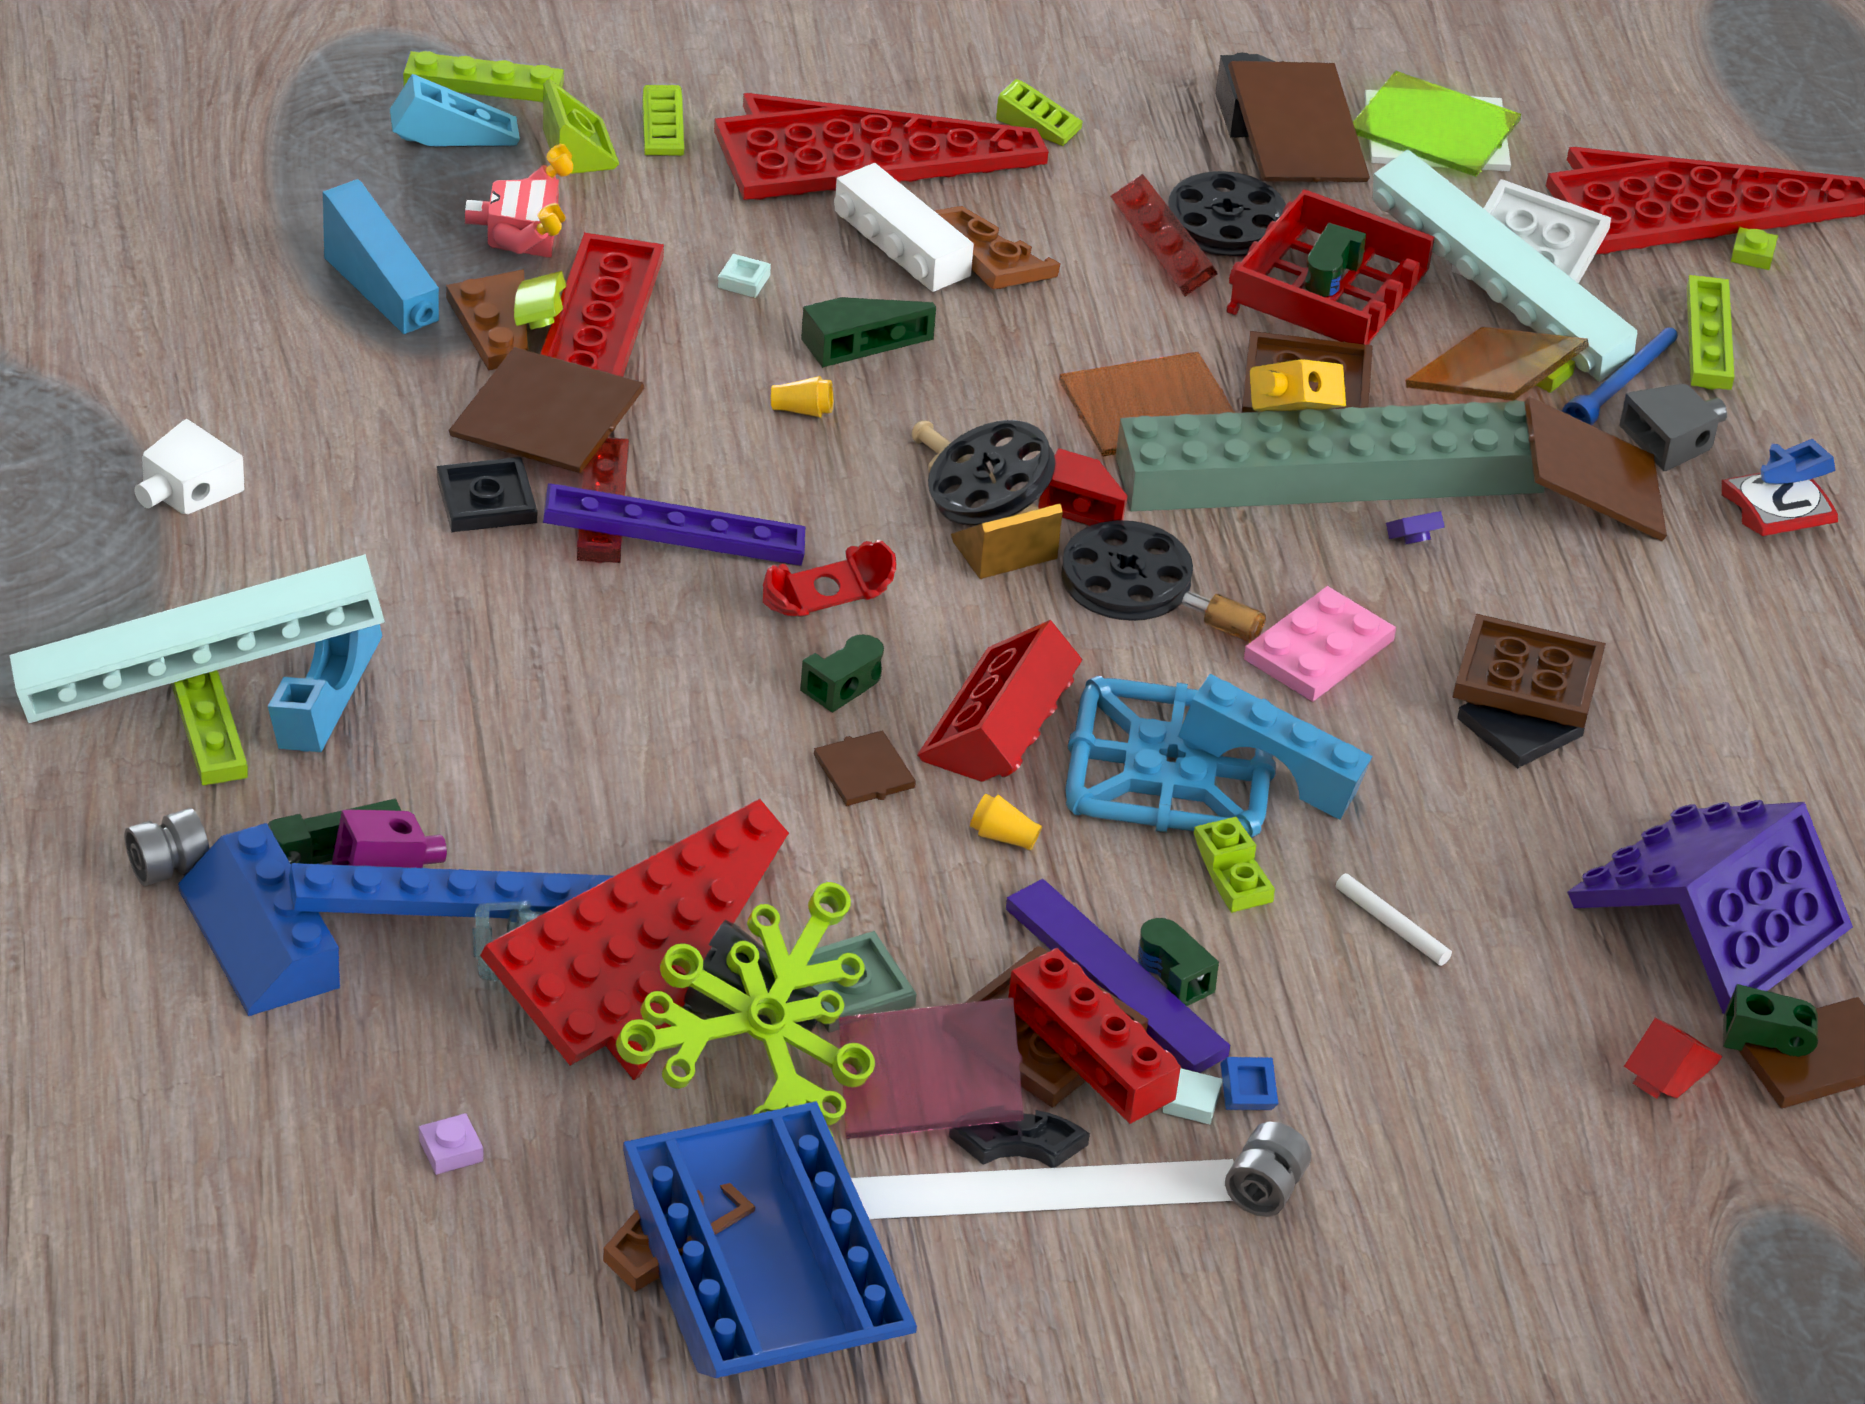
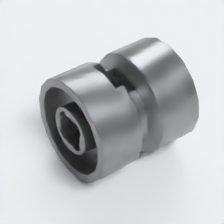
M192 808L163 816L160 826L157 823L154 824L151 821L125 828L124 832L125 846L130 864L137 879L143 886L172 878L174 869H177L181 874L189 872L210 849L204 827Z
M1279 1122L1259 1124L1252 1132L1243 1147L1242 1153L1236 1158L1226 1175L1225 1187L1227 1194L1236 1205L1256 1216L1269 1217L1278 1214L1285 1206L1294 1191V1186L1299 1182L1311 1162L1312 1153L1308 1142L1299 1132Z

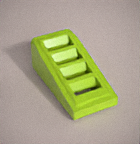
M1015 79L998 96L996 120L1010 126L1037 129L1041 138L1064 146L1082 128V120L1021 80Z
M645 85L642 93L645 155H684L681 86ZM652 137H675V138H652Z

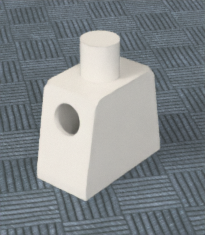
M185 419L144 452L142 456L143 482L135 486V495L140 504L145 508H151L164 501L181 514L193 513L244 490L243 456L190 420Z

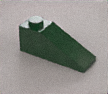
M839 297L803 306L801 340L822 368L934 340L936 306L933 302Z

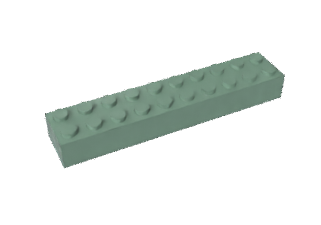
M1518 400L1491 403L1470 402L1467 404L1391 405L1370 408L1348 407L1345 409L1322 410L1305 409L1298 411L1139 416L1120 418L1116 461L1124 490L1127 494L1130 511L1544 493L1545 489L1544 486L1535 483L1530 442L1528 441L1529 434L1524 401Z

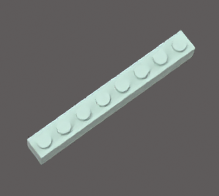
M1409 149L1373 174L1372 200L1381 211L1388 212L1404 226L1435 236L1432 251L1437 256L1448 260L1458 268L1459 272L1466 279L1473 280L1483 288L1493 301L1503 304L1516 315L1522 324L1530 326L1543 336L1552 348L1559 349L1567 357L1575 361V365L1579 370L1589 373L1597 381L1601 382L1634 356L1637 330Z
M365 554L11 654L10 661L17 695L28 723H32L381 624L385 620Z

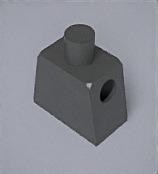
M1686 384L1651 388L1626 393L1619 426L1641 449L1653 454L1655 463L1663 471H1667L1712 448L1718 423L1725 421L1727 418V408L1720 398L1704 401Z

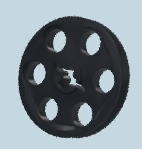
M1226 171L1205 172L1190 176L1173 188L1169 195L1167 221L1171 230L1179 239L1196 249L1216 255L1244 256L1248 254L1254 241L1259 242L1265 235L1267 228H1259L1255 225H1269L1271 221L1276 222L1282 215L1286 203L1273 187L1252 176ZM1216 188H1227L1231 191L1221 192L1216 190ZM1183 199H1195L1199 202L1190 203ZM1259 200L1267 204L1259 205L1252 203L1251 201ZM1197 222L1202 224V226H1191L1187 223ZM1223 235H1234L1238 239H1227Z
M1003 420L987 423L962 434L939 454L929 473V491L940 513L950 521L958 524L980 525L1010 517L1030 506L1046 490L1055 472V455L1045 434L1038 427L1028 422ZM1012 437V440L1007 444L996 446L1000 440ZM1034 451H1040V453L1036 457L1029 460H1023V458L1027 454ZM974 454L969 460L963 463H956L962 456ZM989 461L994 469L993 475L996 479L995 484L993 483L989 475L991 474L987 464ZM1028 482L1022 489L1010 491L1016 484ZM961 485L956 491L944 494L949 487ZM988 499L982 506L970 508L976 501Z
M1115 520L1091 525L1070 539L1063 553L1061 576L1064 587L1069 595L1084 608L1112 619L1138 621L1165 615L1182 604L1184 595L1191 588L1193 563L1190 553L1183 543L1167 531L1142 522ZM1107 539H1118L1124 542V544L1113 546L1104 541ZM1156 547L1165 550L1166 553L1157 555L1148 552L1146 549ZM1084 557L1092 559L1095 563L1085 565L1076 562L1075 559ZM1166 575L1174 576L1179 581L1169 583L1162 581L1160 577ZM1097 585L1106 588L1108 591L1096 593L1090 591L1088 587ZM1144 595L1150 598V600L1138 602L1131 599L1130 596Z

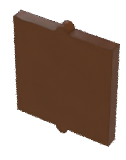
M883 730L855 738L846 736L844 741L814 748L815 758L846 806L876 798L884 800L887 795L916 787V780Z

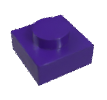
M1441 511L1386 523L1389 539L1404 537L1406 545L1431 540L1430 531L1445 528Z

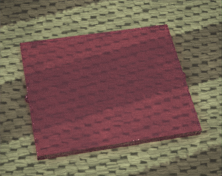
M1013 998L839 1017L841 1048L849 1043H858L867 1047L875 1059L874 1070L864 1084L858 1087L843 1085V1098L846 1102V1110L844 1112L846 1139L1024 1120L1019 1063L1022 1062V1055L1018 1053ZM843 1064L848 1072L857 1075V1071L852 1065Z

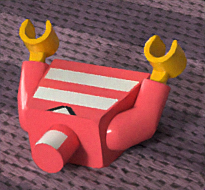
M564 144L554 146L547 153L546 158L551 165L548 167L546 165L541 166L528 178L495 181L492 186L490 201L467 200L465 224L488 225V245L492 248L508 250L516 254L525 253L552 257L554 237L560 232L562 228L561 223L566 219L558 205L559 179H556V175L564 177L573 170L572 154Z

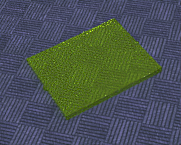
M1395 70L1376 95L1370 98L1369 103L1356 117L1353 124L1357 136L1403 152L1409 149L1420 158L1477 177L1519 123L1521 113Z

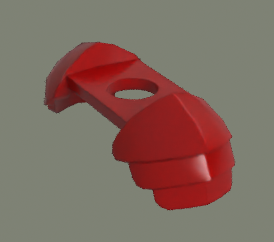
M876 540L874 543L865 541L858 547H848L845 551L847 560L791 574L786 564L772 565L767 569L763 582V603L775 612L787 616L803 617L810 615V612L860 599H873L883 593L893 581L896 572V555L883 541ZM821 577L831 578L838 584L839 591L832 596L822 595L815 589L814 582Z

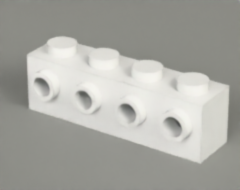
M876 163L837 178L834 206L839 216L848 221L864 237L871 240L929 290L934 292L971 276L974 243Z

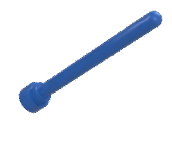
M1672 327L1665 328L1590 395H1577L1564 405L1562 412L1593 425L1599 418L1600 407L1673 344L1678 337L1677 331Z

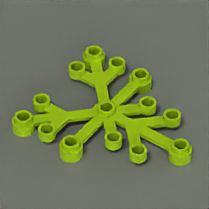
M834 882L822 883L816 888L808 902L811 917L790 955L778 926L780 923L778 911L769 904H760L753 909L748 918L747 925L752 934L761 937L775 977V982L769 993L758 965L759 951L754 944L748 941L735 943L726 958L730 970L740 975L746 994L703 970V958L693 946L676 944L669 948L660 964V972L664 980L670 986L677 988L691 986L734 1011L735 1014L703 1020L673 1003L672 998L662 991L651 992L641 1006V1015L644 1020H632L620 1032L616 1041L619 1055L626 1062L643 1064L648 1062L656 1051L681 1046L678 1053L668 1059L662 1070L664 1082L672 1088L681 1089L686 1087L695 1074L694 1064L708 1040L748 1033L754 1039L764 1043L776 1078V1082L764 1104L758 1106L752 1115L817 1101L827 1125L837 1123L846 1110L844 1098L839 1093L825 1091L796 1074L785 1042L829 1066L835 1079L841 1085L847 1087H858L866 1082L875 1067L874 1056L867 1047L858 1043H849L839 1049L796 1024V1022L816 1019L823 1024L834 1023L844 1010V1000L837 992L825 990L814 998L786 1003L794 989L834 981L842 986L850 987L855 985L863 975L865 970L864 963L859 956L853 953L842 954L837 960L806 966L827 927L841 922L851 906V898L847 890ZM820 904L829 905L833 913L824 910ZM757 916L766 917L771 925L764 926L760 924ZM736 953L746 954L750 963L739 961ZM841 965L851 966L855 971V975L846 974ZM672 966H681L685 970L686 975L677 973ZM821 1002L830 1003L834 1007L835 1012L825 1011L821 1006ZM650 1003L660 1004L664 1008L665 1013L658 1014L654 1012L650 1007ZM757 1015L767 1016L771 1020L772 1025L763 1023ZM665 1022L671 1025V1027L656 1029L654 1026L662 1025ZM628 1042H638L642 1046L643 1051L634 1050L629 1046ZM843 1064L852 1065L856 1069L857 1075L848 1072ZM671 1067H681L685 1071L686 1076H676L672 1072ZM822 1103H831L836 1108V1113H828L823 1108Z

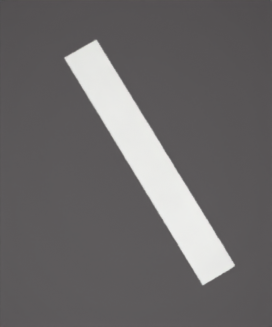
M1233 1159L858 1177L851 1179L869 1219L1233 1201L1227 1194L1225 1178L1234 1161Z

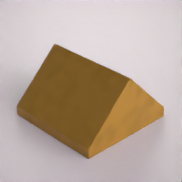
M1056 504L983 523L952 533L951 536L953 543L978 578L983 579L1057 559L1063 511L1061 504Z

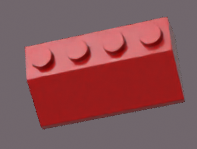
M1048 620L988 647L917 756L922 762L980 782L997 775L1001 777L1011 775L1023 763L1021 757L1027 747L1033 744L1040 736L1039 728L1044 720L1050 717L1057 709L1056 701L1061 693L1067 690L1074 682L1073 674L1083 659L1052 620Z

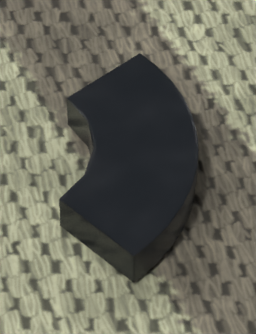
M1005 1108L985 1110L968 1115L952 1123L949 1129V1137L983 1165L998 1158L1020 1156L1038 1160L1050 1168H1056L1087 1147L1090 1133L1082 1127L1060 1116L1035 1110V1115L1005 1113Z

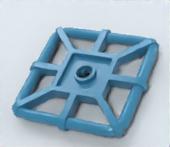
M1098 675L1086 681V687L1080 697L1075 731L1070 734L1068 741V750L1071 756L1065 791L1066 807L1072 813L1078 816L1083 814L1094 818L1156 826V831L1167 832L1168 828L1194 832L1195 826L1237 817L1251 838L1260 834L1266 817L1270 781L1274 779L1276 774V762L1273 759V755L1263 750L1255 749V757L1251 760L1225 756L1216 757L1179 738L1178 735L1183 725L1185 706L1190 707L1192 699L1198 692L1196 689L1187 688L1188 684L1177 682L1176 687L1117 678H1103ZM1117 697L1174 704L1171 722L1140 718ZM1097 706L1129 734L1128 743L1094 737L1093 728ZM1167 757L1177 758L1176 762L1167 761ZM1088 759L1125 764L1122 773L1089 789L1084 787ZM1215 776L1252 781L1248 810L1243 811L1214 785ZM1127 792L1160 796L1159 808L1113 802L1111 800ZM1172 798L1204 802L1218 816L1170 810Z

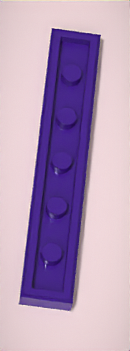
M548 483L543 514V523L802 566L805 555L806 526Z
M1043 878L1007 897L1006 910L1051 951L1058 948L1072 962L1077 963L1083 969L1085 975L1094 983L1148 1018L1147 1034L1164 1050L1169 1051L1176 1058L1178 1064L1181 1065V1068L1201 1073L1229 1057L1230 1044Z

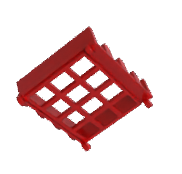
M1304 189L1293 202L1289 201L1285 205L1282 215L1276 222H1270L1261 240L1252 243L1243 261H1237L1234 264L1229 276V284L1233 285L1231 302L1227 305L1226 312L1236 315L1240 305H1244L1340 342L1345 341L1368 345L1429 270L1435 236ZM1332 223L1365 233V252L1361 266L1357 271L1349 269L1340 281L1339 291L1327 298L1302 289L1309 270L1308 266L1304 268L1282 260L1290 248L1309 255L1314 246L1298 241L1300 236L1306 233L1307 229L1322 234L1327 224ZM1375 254L1400 263L1392 274L1366 266ZM1276 267L1299 277L1290 285L1267 275ZM1359 273L1384 282L1375 294L1350 285ZM1343 293H1346L1368 303L1360 311L1336 301Z

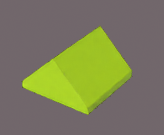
M551 79L543 83V131L550 149L558 144H564L572 154L573 170L570 174L615 169L619 165V161L603 119Z

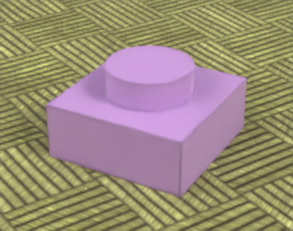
M466 1113L419 1126V1141L436 1175L483 1162V1146Z

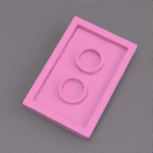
M1326 586L1246 645L1244 660L1314 702L1393 642L1396 627L1329 586Z

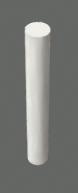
M1345 873L1338 879L1336 889L1438 965L1442 966L1450 959L1452 954L1450 949L1349 874Z

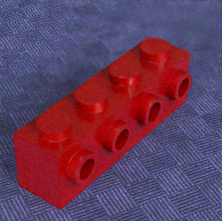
M1058 948L1011 971L1007 1005L1129 1124L1176 1100L1181 1065L1178 1064L1176 1058L1157 1044L1146 1033L1144 1027L1139 1022L1133 1021L1115 1003L1109 993L1102 991L1085 975L1083 969L1077 963L1072 962Z

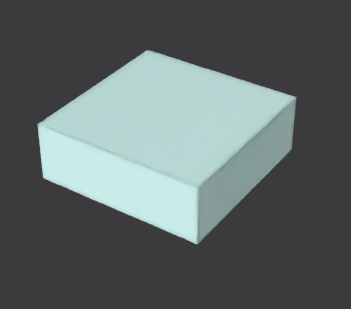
M732 254L718 276V288L756 298L770 276L771 264Z
M1181 1068L1176 1100L1163 1106V1113L1210 1125L1221 1093L1222 1078Z

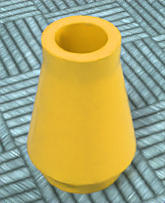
M821 376L782 385H772L771 387L772 410H783L820 418L824 413H832L834 394L832 381L822 380Z
M985 793L970 822V827L979 831L978 836L1020 846L1029 851L1033 848L1042 829V825L1033 822L999 794L994 798Z

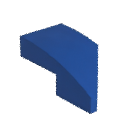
M1812 438L1786 450L1779 444H1772L1769 449V461L1767 465H1762L1760 469L1761 478L1765 483L1783 484L1810 480L1834 472L1835 463L1834 457Z

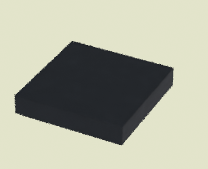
M522 457L437 466V481L451 533L537 523L538 511Z
M1469 702L1459 707L1457 716L1458 720L1517 769L1582 737L1585 729L1529 715H1519L1511 711L1486 705H1474Z

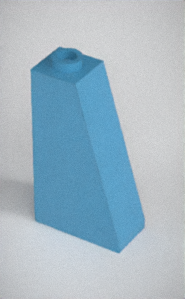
M356 179L323 191L324 258L403 334L439 321V287L363 183Z

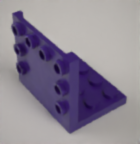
M1754 800L1741 806H1730L1729 802L1718 803L1708 808H1697L1695 804L1682 806L1670 814L1672 819L1665 824L1657 825L1644 831L1641 834L1642 840L1635 845L1627 846L1612 854L1613 860L1608 864L1593 868L1582 875L1583 881L1567 892L1573 908L1679 904L1723 1014H1725L1737 984L1768 991L1853 928L1805 802L1764 804L1762 800Z

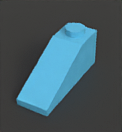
M414 74L410 76L390 108L392 131L406 141H416L426 146H514L520 140L516 116Z

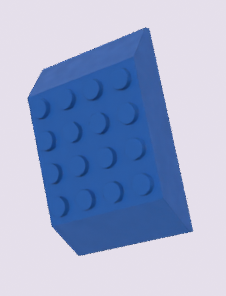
M817 1101L623 1142L634 1210H638L640 1226L644 1235H648L649 1248L653 1258L656 1257L658 1260L659 1278L698 1373L719 1378L916 1333V1322ZM731 1183L755 1206V1211L715 1235L711 1223L737 1208L720 1187V1185ZM697 1190H699L703 1195L704 1206L702 1205ZM691 1236L692 1241L687 1242V1237ZM683 1247V1255L680 1256L677 1248Z

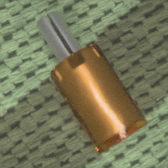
M1188 591L1183 597L1182 603L1184 606L1205 614V624L1233 635L1239 640L1251 643L1260 636L1265 625V613L1223 595L1215 594L1210 600Z

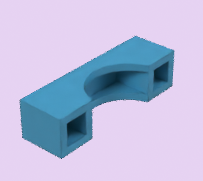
M380 624L315 642L313 660L306 678L283 677L268 704L278 749L322 752L383 636Z
M1212 674L1208 675L1192 699L1178 735L1179 738L1216 757H1220L1228 750L1238 747H1251L1270 753L1283 762L1293 774L1297 782L1300 800L1341 820L1355 797L1373 757L1355 746L1316 728L1310 723L1300 720L1271 703L1263 701Z

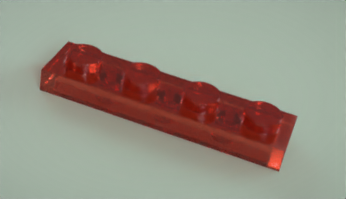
M1143 174L1110 196L1116 207L1184 296H1187L1218 275L1213 264Z
M607 438L583 469L582 489L626 495L629 439ZM578 529L577 561L621 563L623 536Z

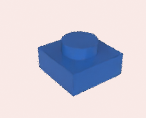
M1226 1057L1220 1063L1226 1110H1272L1278 1105L1272 1057Z

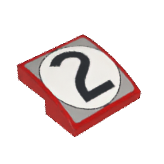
M1761 473L1722 479V496L1742 508V524L1761 536L1838 522V513L1833 504L1813 479L1783 484L1765 483L1761 478Z

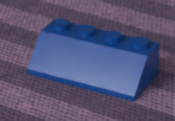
M267 823L221 836L178 883L181 896L248 1016L340 988L339 947L319 912L293 911L289 884L291 864Z

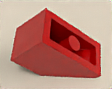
M1058 448L1055 453V472L1050 484L1040 496L1038 508L1061 504L1062 518L1089 526L1101 522L1123 520L1127 494L1098 459Z
M1655 1017L1624 1067L1637 1075L1633 1084L1649 1095L1658 1099L1662 1092L1678 1098L1719 1063L1722 1056L1685 1031Z

